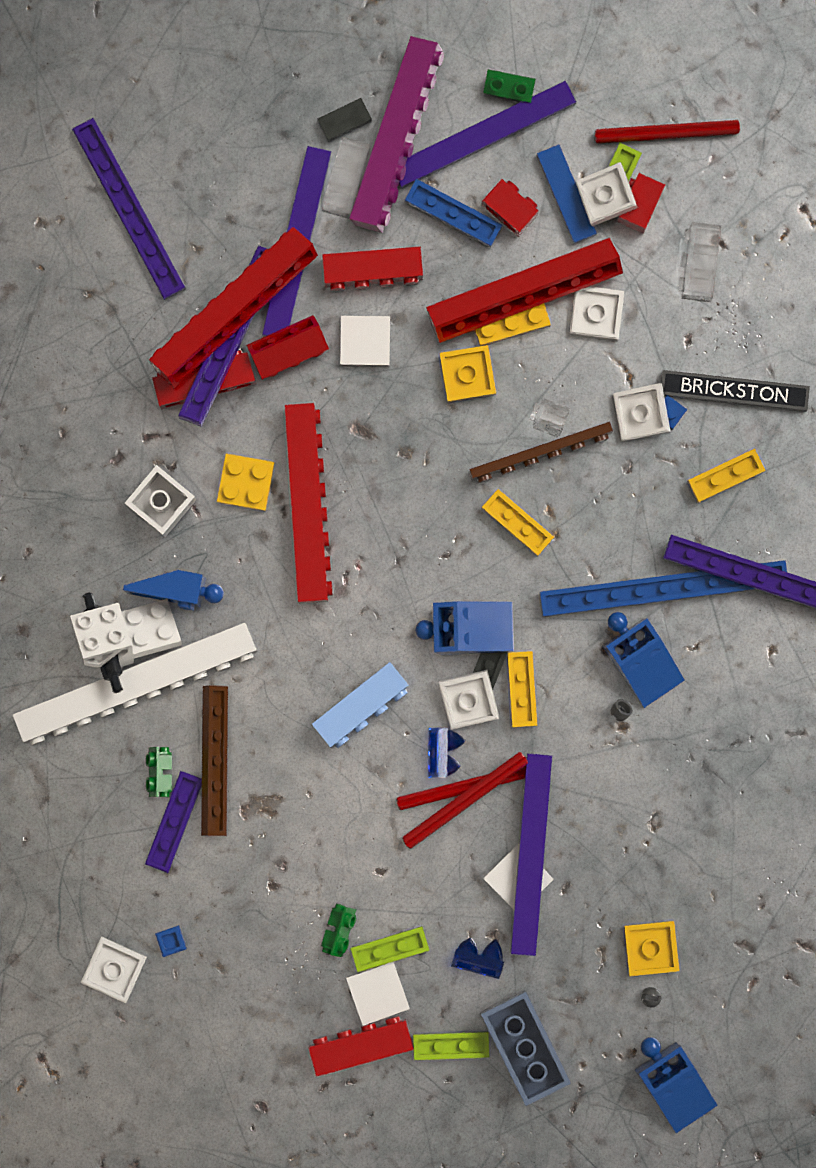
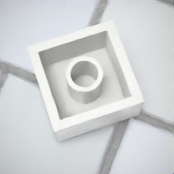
M156 465L127 499L125 504L156 531L166 537L197 499Z

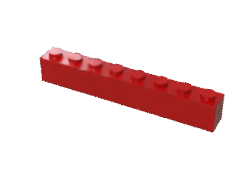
M294 227L288 232L283 233L272 247L266 249L260 258L252 265L247 266L235 281L230 282L223 292L216 298L211 299L199 314L194 315L186 326L174 333L162 348L157 349L153 353L149 361L155 371L172 387L175 388L318 256L313 243Z
M604 239L427 306L426 309L430 323L439 343L623 274L620 256L611 239Z
M314 403L285 405L298 603L328 602V596H333L332 581H327L326 571H331L330 556H325V547L329 546V534L323 531V522H328L327 507H322L321 498L326 497L325 482L320 483V473H324L323 458H318V449L323 448L322 434H317L316 424H321L320 409H315Z

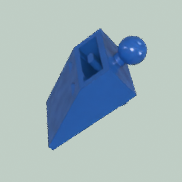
M181 570L126 584L123 587V591L127 594L156 600L168 599V602L178 603L177 606L180 609L194 611V607L201 608L203 597L209 603L215 604L220 602L224 596V591L218 584H210L205 587L206 578L204 575Z
M454 601L433 603V623L428 620H422L416 625L415 632L423 640H428L434 635V652L441 656L514 652L513 602ZM451 614L454 616V622L449 621ZM451 639L454 640V646H450Z
M615 612L609 616L608 626L611 630L619 632L620 635L602 647L643 708H645L685 681L662 639L647 618L627 628V617L621 612ZM638 631L644 634V638L641 641L635 637ZM617 645H621L624 649L620 655L615 651Z
M648 1037L642 1041L641 1051L646 1057L651 1059L636 1068L635 1071L675 1133H678L718 1105L694 1065L677 1042L660 1052V1042L656 1038ZM676 1056V1062L670 1064L668 1060ZM653 1070H656V1075L654 1077H648L647 1074H649Z

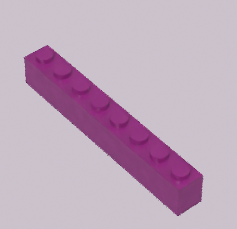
M410 36L349 218L357 227L383 233L384 227L388 226L390 222V209L392 203H395L398 198L397 188L400 180L402 181L405 177V164L407 158H410L413 153V140L415 135H418L420 132V119L422 113L428 108V95L430 89H433L436 84L435 74L437 68L443 63L444 52L438 42Z

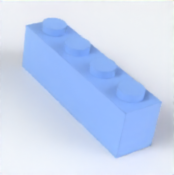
M389 662L312 723V725L330 748L334 745L339 748L349 740L347 737L349 733L353 730L358 733L369 724L366 721L373 714L378 717L388 709L386 706L388 702L392 699L397 702L408 693L405 689L409 685L391 662Z

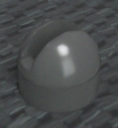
M618 699L612 705L610 712L611 716L614 715L617 718V721H624L632 714L633 710L627 701Z
M647 987L641 993V1001L647 1007H656L661 1002V993L654 987ZM645 996H658V1000H646Z

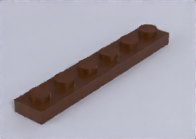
M607 422L469 469L471 480H478V483H482L492 479V474L501 472L502 475H506L516 471V466L522 464L525 467L539 463V458L548 456V459H553L563 455V450L569 448L572 451L586 447V442L594 440L596 444L609 439L608 435L613 432L611 423Z
M203 686L201 836H227L228 686Z

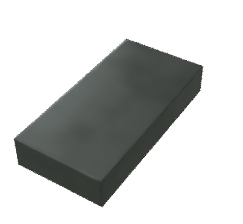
M359 98L317 118L327 141L330 142L371 122L372 118L362 98Z

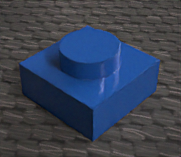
M667 395L665 398L670 429L673 430L687 409Z

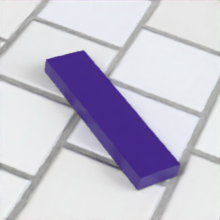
M180 771L145 865L169 873L201 790L202 778Z

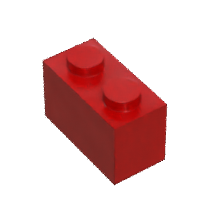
M638 173L636 179L631 178L629 181L638 208L619 215L617 222L644 234L666 184Z
M501 179L482 200V206L519 237L538 216V205L531 198L521 196L518 193V187L511 181L506 183Z

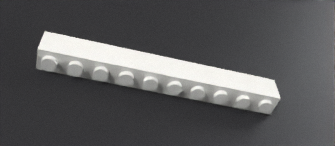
M242 623L122 671L119 679L123 690L119 693L112 692L110 681L101 679L15 713L13 717L23 743L30 742L32 746L45 741L44 736L53 733L54 736H58L68 732V726L77 724L78 727L91 723V717L100 714L101 718L115 713L114 708L121 705L126 709L138 704L137 699L144 696L147 697V700L161 695L160 690L170 687V690H174L184 686L183 681L187 679L200 680L207 677L206 672L216 668V671L219 672L231 667L230 662L239 659L240 663L254 658L253 653L257 652L247 624Z

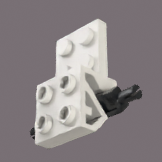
M88 592L82 596L86 610L70 616L71 625L84 665L100 668L103 679L110 681L113 693H119L123 690L119 676L122 674V666L133 664L134 658L182 645L168 599L121 611L119 603L104 607L95 604L93 594Z

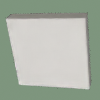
M621 162L575 181L591 226L638 208Z
M586 287L574 293L569 334L618 341L625 291L597 287Z
M341 316L340 366H390V316Z
M661 383L613 393L621 442L671 432Z
M487 670L438 682L451 730L499 719Z
M519 843L483 878L513 910ZM544 869L541 892L554 880Z
M101 937L80 983L127 1003L147 957Z
M394 962L383 964L346 978L363 1026L410 1009Z

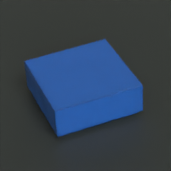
M179 925L155 933L163 957L187 949Z

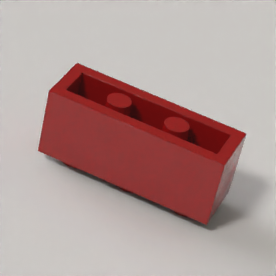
M314 315L246 345L261 379L274 377L286 368L296 367L302 361L311 357H318L324 351L329 350Z

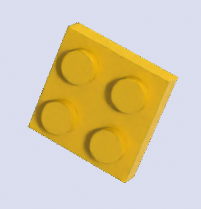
M488 345L439 354L447 403L496 395Z
M226 453L217 503L266 511L275 463Z
M674 921L624 926L629 976L679 971Z

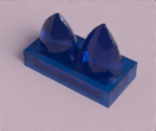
M429 728L428 778H447V776L454 774L461 767V764L454 757L448 755V751L457 749L466 742L461 735L448 730V728Z
M468 938L455 950L451 967L499 979L504 966L501 946L498 940L495 939L486 946L482 955H478V949L474 940Z

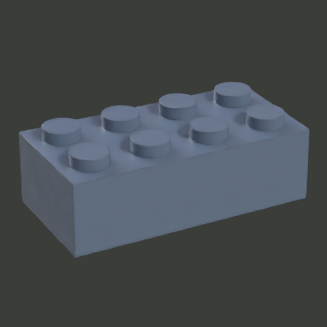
M525 990L480 1012L525 1106L571 1084Z

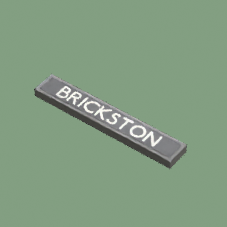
M669 370L662 371L661 384L664 396L797 411L808 410L810 386Z

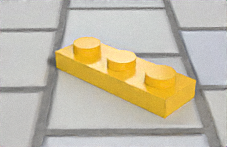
M541 304L475 329L479 346H485L550 327L551 323L545 304Z
M754 448L689 479L687 482L697 503H700L766 470Z
M499 489L482 506L486 513L536 556H539L554 538L553 535Z
M533 652L507 653L512 728L537 726Z

